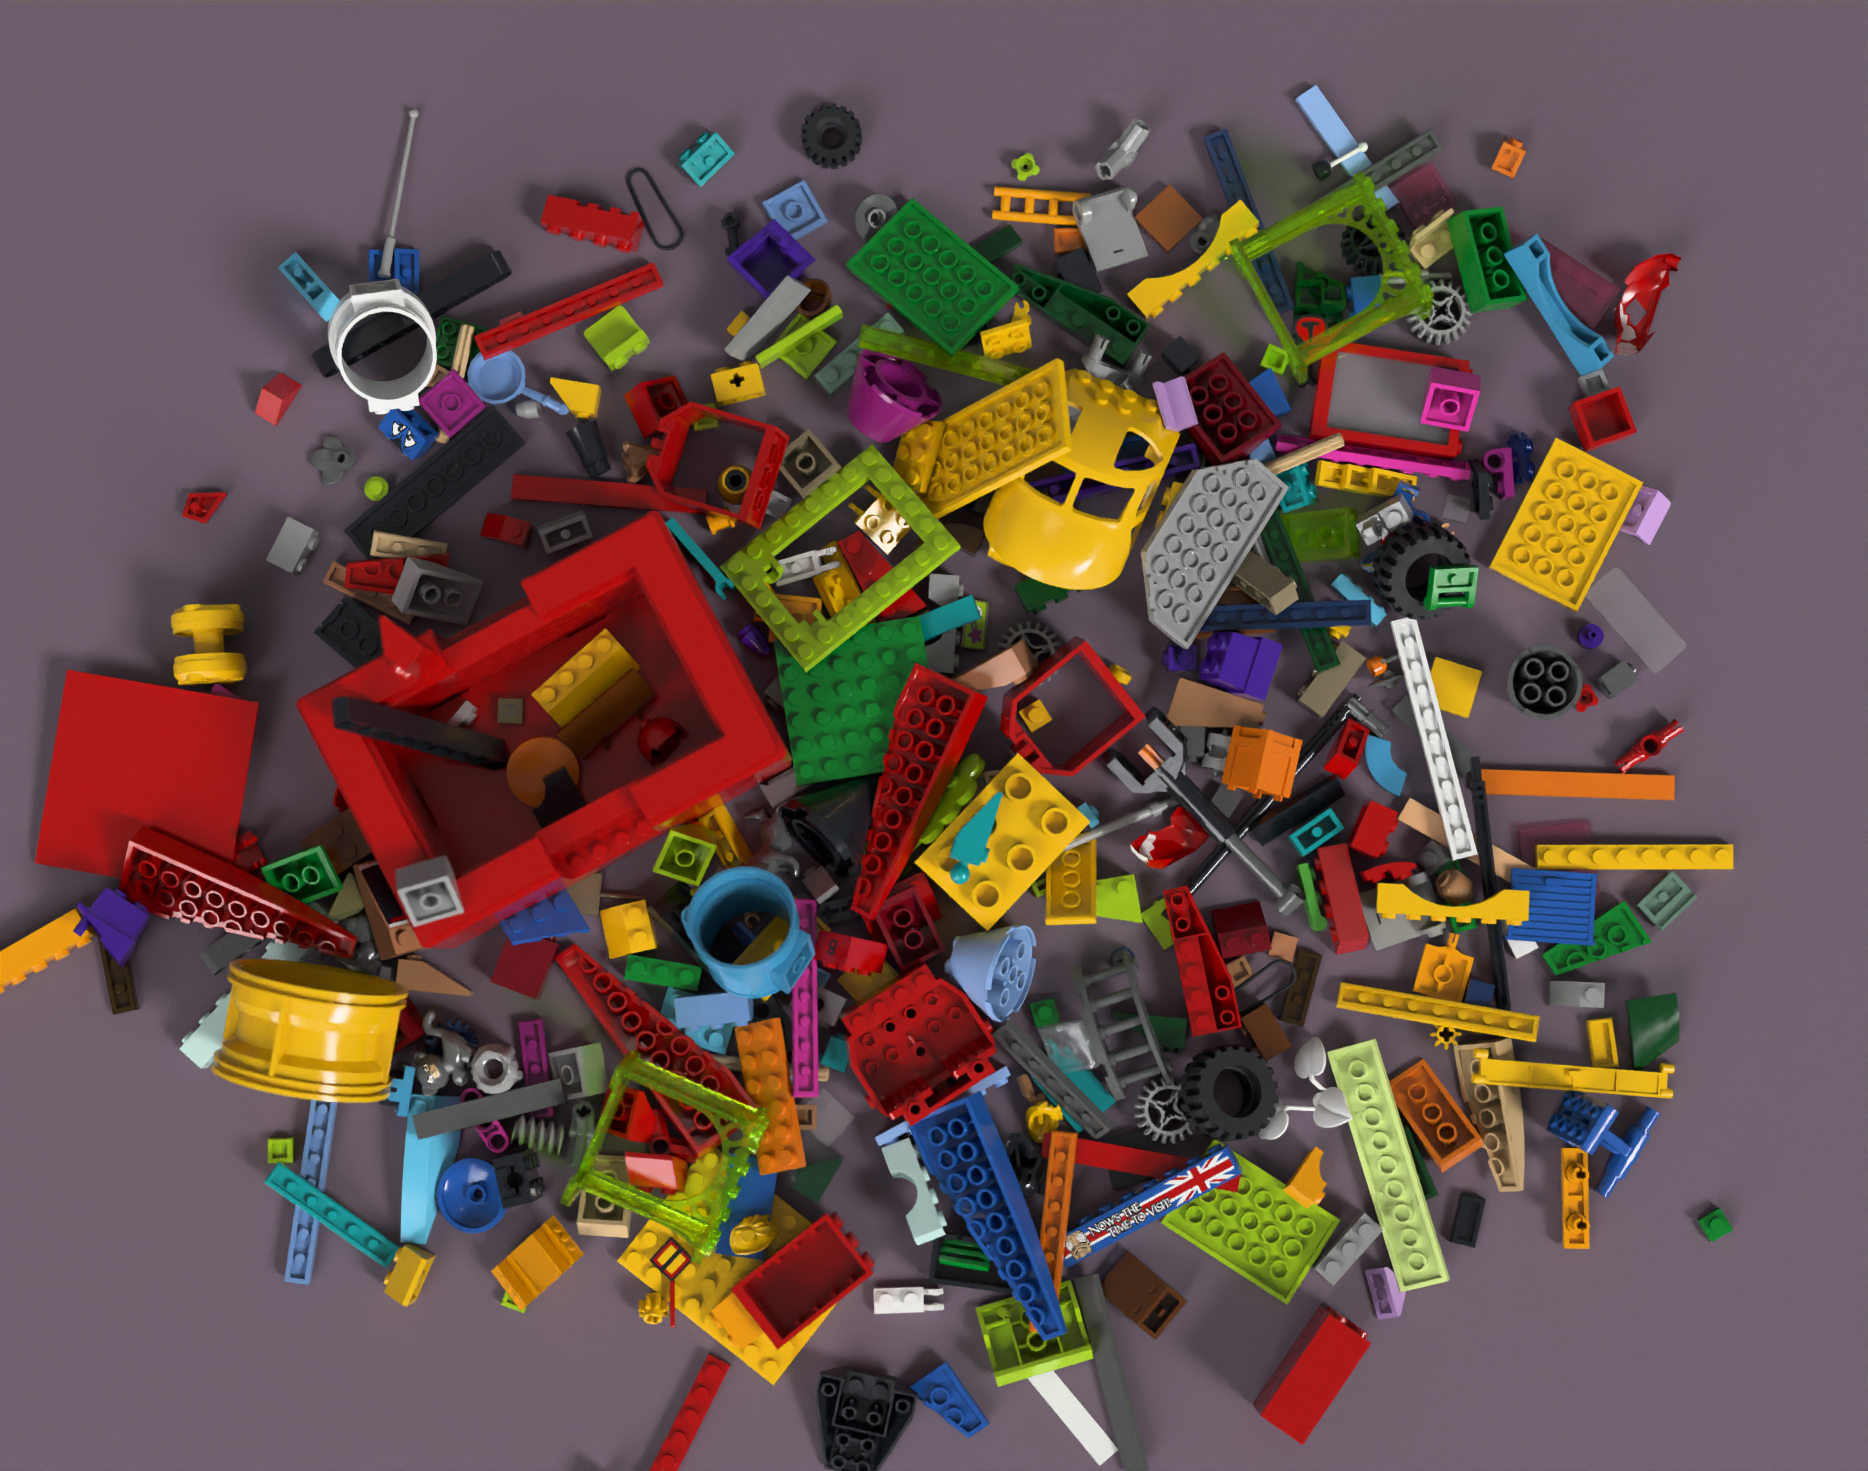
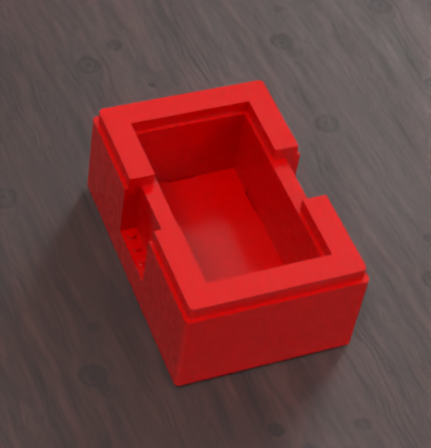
M650 511L522 579L521 585L527 594L526 597L445 639L431 629L415 636L416 639L438 654V657L420 680L415 677L408 679L388 666L390 660L384 657L383 653L297 700L296 707L422 947L455 949L500 925V921L573 886L668 835L671 828L684 826L714 808L722 806L793 767L792 755L674 535L657 511ZM605 628L641 666L638 673L657 694L639 710L644 717L641 721L633 715L605 739L610 745L607 750L599 744L583 759L578 758L576 755L579 765V780L576 787L583 797L586 806L543 829L533 814V810L536 807L523 803L511 791L507 781V766L498 770H490L336 729L333 726L331 701L334 698L348 696L448 723L465 701L468 700L478 708L475 712L477 716L470 725L467 726L465 724L462 728L503 739L506 745L508 762L516 746L528 738L543 735L552 736L563 741L556 734L562 727L531 694ZM498 698L524 699L523 724L497 723ZM664 716L672 718L686 730V736L684 739L680 736L677 740L680 746L671 756L662 763L654 761L655 766H652L639 753L637 747V739L640 733L639 727L647 719L653 720L654 718ZM446 855L455 876L464 912L414 927L397 892L395 870Z

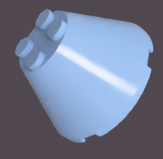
M1017 924L968 934L962 937L956 936L953 942L951 958L945 963V973H948L950 980L992 1020L1001 1023L1006 1022L1010 1018L1007 1016L1011 1012L1017 1013L1029 991L1036 964V958L1032 957V946H1036L1035 935L1030 927Z

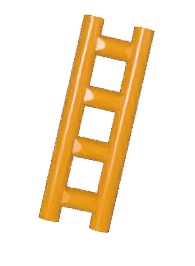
M995 186L994 196H1001L1000 210H993L992 220L1078 226L1073 213L1072 216L1058 215L1059 201L1074 202L1075 200L1091 196V193ZM1011 197L1025 198L1024 212L1010 211ZM1035 199L1049 200L1048 214L1034 213Z

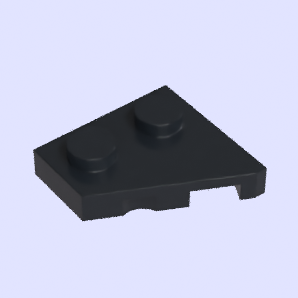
M1478 459L1468 460L1474 476L1471 487L1475 513L1480 520L1490 519V511L1493 510L1492 496H1489V487H1492L1493 484L1492 475L1488 473Z

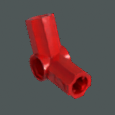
M661 1108L652 1110L656 1122L649 1144L651 1153L658 1154L654 1151V1143L658 1140H664L668 1144V1149L665 1153L659 1155L675 1156L688 1163L696 1164L697 1157L684 1139L669 1136L663 1110Z

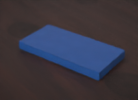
M729 1154L715 1249L716 1254L765 1260L766 1249L749 1255H737L732 1251L729 1244L731 1231L744 1217L767 1214L770 1215L767 1221H771L777 1173L760 1176L758 1160L755 1156Z

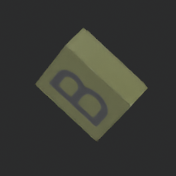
M498 698L497 723L523 724L524 699Z

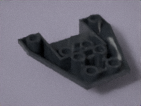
M851 1366L820 1371L815 1392V1402L824 1468L834 1471H879L913 1419L918 1393L897 1377Z

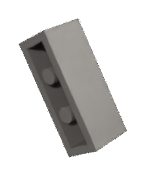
M1360 1210L1317 1258L1312 1267L1334 1286L1383 1229Z

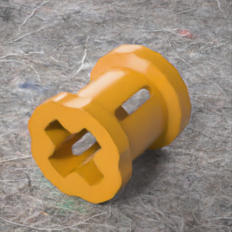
M728 506L724 507V510L730 511ZM710 514L705 515L712 535H715L717 531L724 528L736 527L733 521Z

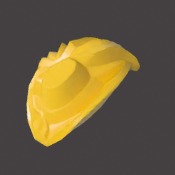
M1039 1100L1037 1105L1029 1107L1026 1111V1126L1029 1135L1038 1143H1043L1044 1133H1051L1052 1130H1057L1059 1120H1063V1112L1059 1104L1054 1107L1048 1101Z
M756 1214L744 1217L731 1231L729 1244L732 1251L737 1255H749L762 1251L771 1245L775 1237H779V1233L776 1227L767 1221L770 1215Z

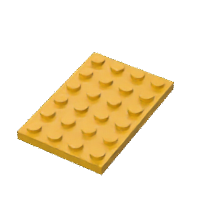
M1555 438L1488 568L1576 613L1643 482Z

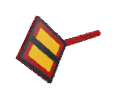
M672 1237L653 1255L650 1261L670 1280V1327L674 1328L675 1279L694 1258Z

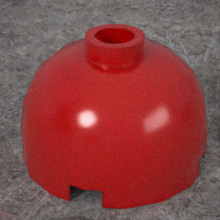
M657 717L653 720L647 719L639 727L640 733L637 739V747L642 757L650 765L655 766L654 761L662 763L680 746L677 740L680 736L683 739L685 738L686 730L669 717Z

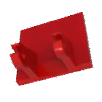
M249 831L237 837L233 866L263 880L265 876L261 868L268 863V860L263 857L257 844V837L253 835L252 831Z

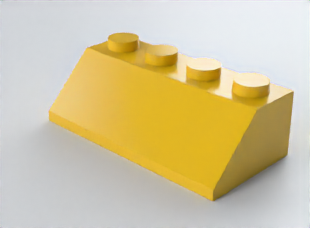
M605 628L531 695L561 727H564L630 669L634 668L638 672L641 666Z

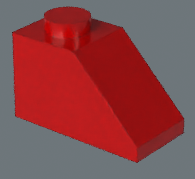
M486 513L480 536L527 550L534 526L530 522L510 516Z
M1349 718L1332 745L1323 769L1345 780L1358 766L1370 729Z

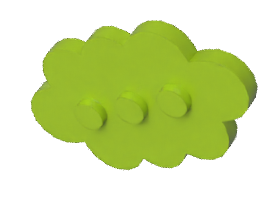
M971 754L959 765L957 764L914 850L921 843L926 845L934 842L942 833L944 826L953 822L959 815L961 807L973 798L977 791L976 780L983 772L985 765L984 760L978 754Z

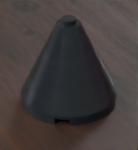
M877 774L859 776L789 799L779 809L780 816L783 818L787 815L790 820L786 827L801 847L824 868L828 864L835 867L837 870L834 872V875L842 879H850L858 871L862 860V855L868 842L866 840L868 829H871L873 820L871 814L880 777Z

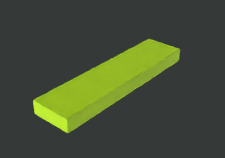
M833 306L757 354L755 358L760 368H764L843 318V313L839 306Z

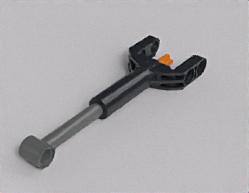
M1151 707L1145 713L1148 726L1174 753L1165 761L1149 743L1139 751L1138 754L1155 770L1147 779L1121 752L1111 748L1102 755L1103 762L1132 793L1169 792L1219 845L1225 842L1234 854L1276 896L1273 899V903L1277 910L1284 916H1289L1306 901L1305 894L1295 884H1290L1287 887L1245 842L1234 833L1237 827L1186 775L1188 738L1163 712L1156 707Z

